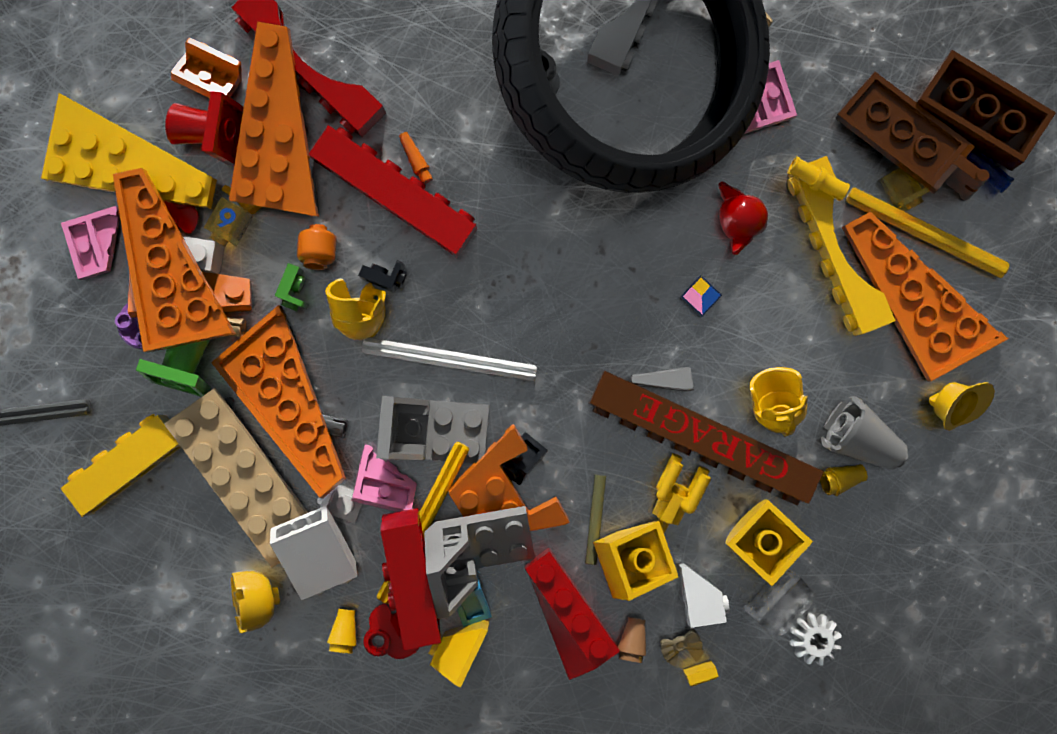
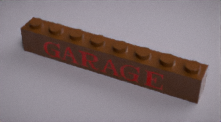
M607 371L602 372L588 403L594 406L592 412L608 419L610 414L621 418L620 425L633 431L636 430L637 426L647 430L646 437L659 443H663L664 439L675 443L674 450L690 456L691 451L702 456L700 461L711 467L717 468L718 464L729 468L727 474L742 481L747 476L756 481L755 487L770 494L775 489L783 493L781 499L796 506L799 505L800 501L807 504L810 503L824 472Z

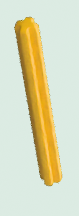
M856 187L852 188L847 195V204L866 213L871 212L878 219L998 278H1003L1009 270L1010 264L1007 261Z
M456 442L452 447L419 512L423 536L424 532L431 526L469 452V447L463 443ZM384 581L377 594V599L386 604H389L390 581Z

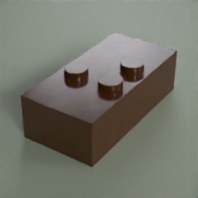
M951 50L941 62L916 100L919 105L975 146L974 149L1010 171L1024 163L1056 114L1055 111L954 50Z

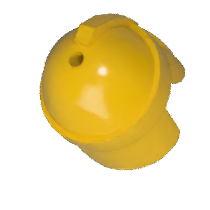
M337 279L326 287L325 292L330 307V317L335 328L344 336L353 340H364L377 334L385 318L386 291L375 289L372 283L369 282L363 287L360 298L351 299L343 279Z
M775 367L759 372L750 381V393L756 420L771 432L782 433L784 437L792 435L795 428L807 415L808 396L803 394L801 374L792 368Z

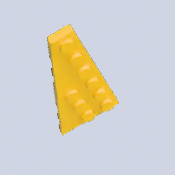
M60 93L58 94L41 179L116 193L113 174L143 168L149 174L163 201L208 209L212 208L217 183L216 179Z

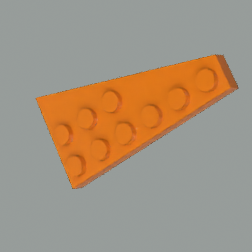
M143 168L113 174L143 352L149 353L236 334L147 171Z
M869 212L841 227L875 289L885 294L895 318L894 323L927 382L937 379L1009 339L988 323L989 320L985 316L977 313L966 302V299L936 271L928 268L912 249L909 250L896 238L897 236L873 213Z

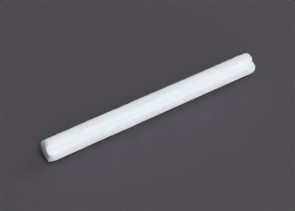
M373 338L364 339L362 345V352L365 354L534 381L536 378L537 367L530 364Z

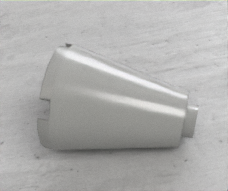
M851 396L849 398L852 401L849 403L842 401L831 412L824 425V429L828 431L826 438L821 436L823 447L831 452L889 470H894L905 464L908 458L907 445L863 400Z

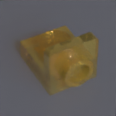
M901 168L878 180L890 202L896 208L905 206L907 210H910L924 202L921 196L930 192L928 187L921 189L919 183Z

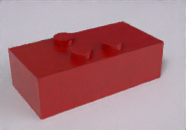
M415 508L382 515L380 531L386 563H382V571L385 582H391L389 583L388 593L389 607L391 611L397 612L404 650L441 643L440 619L437 618L426 575L425 541L419 510Z

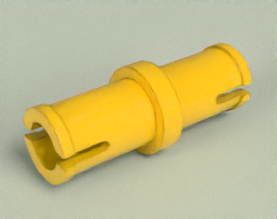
M798 156L793 159L787 170V174L809 184L810 189L814 191L819 189L838 201L843 200L850 188L849 183H845L828 174V170L824 167L817 168Z

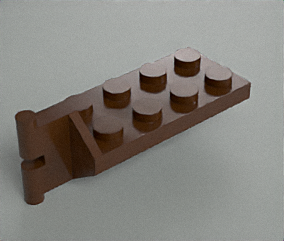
M877 72L870 76L836 116L840 123L933 194L946 183L958 192L963 200H968L989 179L990 175L987 170L978 168L966 159L975 147L973 144Z

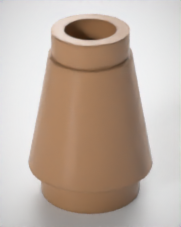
M628 617L618 646L620 650L618 659L642 663L643 656H646V620Z

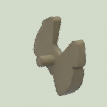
M695 629L689 630L685 636H677L673 640L662 639L660 641L663 657L673 666L677 665L680 651L687 649L695 661H699L704 653L702 641Z

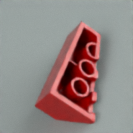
M547 548L525 564V570L530 577L569 680L595 670L620 652L617 643L550 548Z

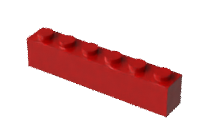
M328 125L308 154L312 160L458 258L477 231V226L473 223L475 218L463 209L457 212L449 207L451 202L441 194L436 192L433 196L424 190L426 185L416 177L411 176L408 179L400 174L402 169L392 161L387 159L384 163L376 157L378 153L367 144L363 143L360 147L352 141L353 136L345 129L338 127L335 130Z

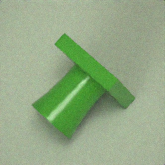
M210 340L166 349L162 365L139 359L136 371L153 384L202 397L211 391L212 388L199 375H195V372Z

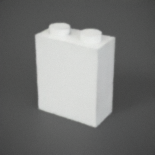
M327 505L271 528L270 545L301 600L319 596L325 590L337 585H345L357 577L356 560Z

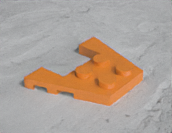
M514 424L505 431V434L497 442H494L487 449V452L477 463L474 462L450 487L449 495L463 517L526 506L501 465L528 451L527 445ZM557 497L531 510H528L526 507L530 531L570 523Z

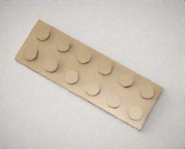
M214 388L168 420L164 425L271 568H273L280 561L270 545L271 528L308 512L218 390Z

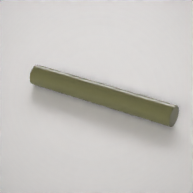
M604 475L594 476L585 564L597 565L598 555L593 542L600 539L606 476Z

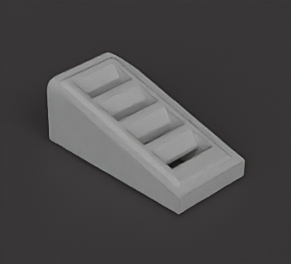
M689 367L636 374L629 377V382L635 385L686 392L694 391L691 368Z

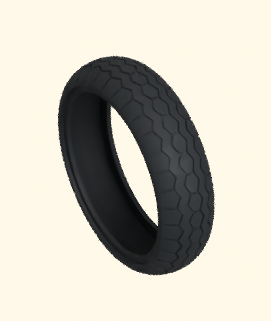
M497 0L492 29L493 63L499 89L507 109L521 133L540 155L557 169L588 185L614 192L645 193L665 190L686 183L711 169L735 147L750 126L760 105L767 81L770 58L769 29L762 0H703L713 23L718 47V72L715 89L710 104L696 128L680 144L668 152L658 155H643L616 149L599 141L581 128L560 104L545 73L539 45V20L543 0Z

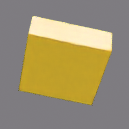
M711 660L683 669L685 678L692 687L719 677L716 666Z

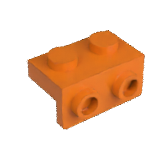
M188 38L185 42L186 53L171 71V80L210 98L211 91L223 92L231 97L242 82L241 62L230 55H225L210 48L203 42Z

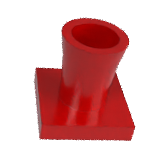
M211 91L208 111L174 103L170 106L166 115L165 130L167 138L173 145L202 144L201 151L226 165L234 166L244 106L225 93Z

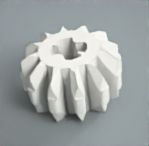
M808 613L807 622L798 618L797 623L801 627L799 629H790V632L797 636L789 641L792 647H797L794 654L798 658L804 656V662L809 665L814 660L818 665H823L824 656L831 661L834 660V655L831 653L832 649L836 651L841 650V646L834 642L842 638L841 633L834 631L837 624L834 621L827 622V616L820 614L816 619L814 614ZM817 633L821 638L820 640L816 639L818 643L814 645L810 640L811 638L815 639L813 635Z

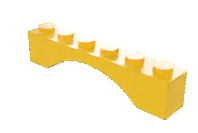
M827 156L809 163L817 168L824 167L828 170V174L836 177ZM788 174V189L793 196L796 195L800 205L798 207L800 218L804 223L807 222L811 231V234H809L810 242L815 250H819L822 258L820 262L822 271L827 278L830 277L834 287L832 288V295L838 305L841 304L845 313L843 321L847 330L852 332L854 336H858L894 322L895 318L885 294L870 286L858 276L848 264L839 248L833 224L834 197L819 189L814 191L809 188L810 185Z

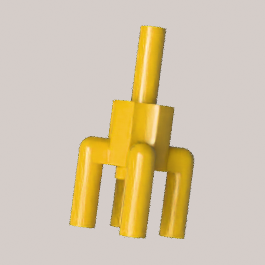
M672 453L657 483L656 497L658 501L652 511L659 518L658 521L664 534L669 524H680L685 512L692 514L696 511L711 481V478L708 476L710 470L699 466L688 489L681 484L675 483L683 468V464H681L683 458L675 453Z

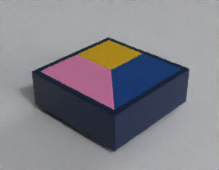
M700 275L680 296V299L700 317H703L722 294Z

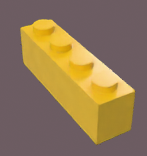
M155 414L146 417L139 423L141 428L133 434L128 432L115 441L116 447L109 452L104 450L91 459L92 465L85 470L80 468L67 477L69 482L62 486L61 490L81 517L93 515L181 448L164 425V423L170 420L167 415L155 416Z

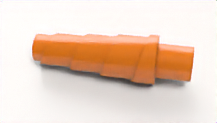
M403 132L399 135V138L412 166V170L415 175H418L421 182L427 184L433 180L429 172L430 166L426 163L408 132Z

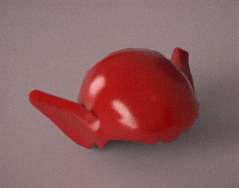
M722 181L718 184L724 201L719 210V221L724 234L732 240V254L738 255L753 240L754 236L766 229L768 211L762 200L758 197L745 195L739 189Z

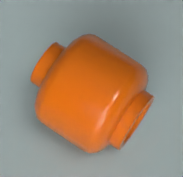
M312 224L309 226V229L302 230L299 233L297 258L303 263L305 268L324 270L327 269V265L335 261L337 246L335 234L328 231L327 227L321 224Z

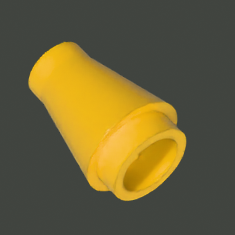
M862 464L829 467L823 472L820 483L827 495L839 496L859 483L867 481L868 475Z
M338 609L327 643H330L329 651L353 654V647L357 646L355 610Z

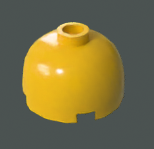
M256 571L232 573L231 593L233 607H235L237 614L235 619L239 633L251 632L262 628L272 619L274 605L280 604L278 587H271L269 579Z

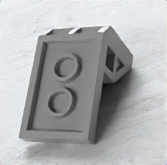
M382 396L376 458L446 461L454 444L460 442L469 447V452L463 463H477L486 453L490 405Z
M526 506L436 521L424 532L426 575L437 618L450 617L478 586L477 568L535 558Z

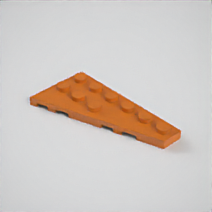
M257 22L229 201L319 217L318 208L315 203L314 182L311 177L309 164L310 156L308 155L309 150L304 118L300 106V92L296 80L290 29L286 26Z
M278 305L211 363L319 498L323 499L341 484L346 477L283 307Z

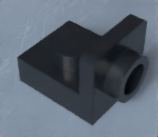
M397 260L391 276L387 275L389 270L373 263L371 268L362 265L358 276L366 282L394 293L397 287L401 288L403 286L407 271H404V263Z
M526 432L521 437L527 445L528 451L501 464L510 480L518 485L525 481L527 475L543 459L548 451Z

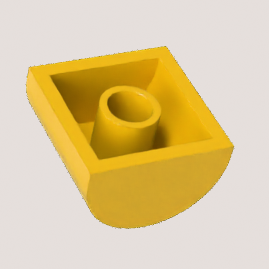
M767 499L759 502L749 510L734 526L725 541L770 586L777 582L813 542Z

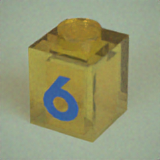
M221 197L204 228L212 232L209 238L226 247L227 243L230 242L237 246L254 216L245 209Z

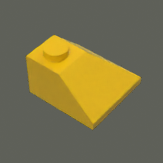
M485 619L465 627L462 625L445 631L441 643L432 645L428 654L433 656L430 666L454 685L461 688L488 632L490 620Z

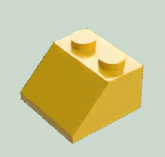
M659 521L620 530L593 542L612 598L630 601L679 577Z

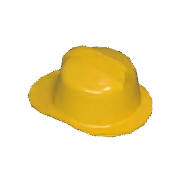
M952 382L946 385L940 392L931 396L929 403L934 407L936 416L943 421L944 429L950 431L978 419L991 405L995 389L988 382L973 386Z

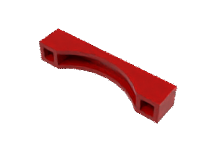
M238 0L231 7L237 15L234 21L247 34L251 30L256 34L257 22L285 26L284 14L275 0ZM293 49L295 73L300 77L297 82L309 94L314 91L321 98L318 103L329 114L335 111L342 118L339 123L351 135L356 132L360 137H363L386 114L383 105L362 85L343 83L316 72L302 61Z

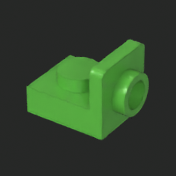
M288 263L275 297L282 299L281 306L297 312L299 307L307 309L309 305L302 300L294 298L295 292L299 293L304 285L305 276H302L304 270Z

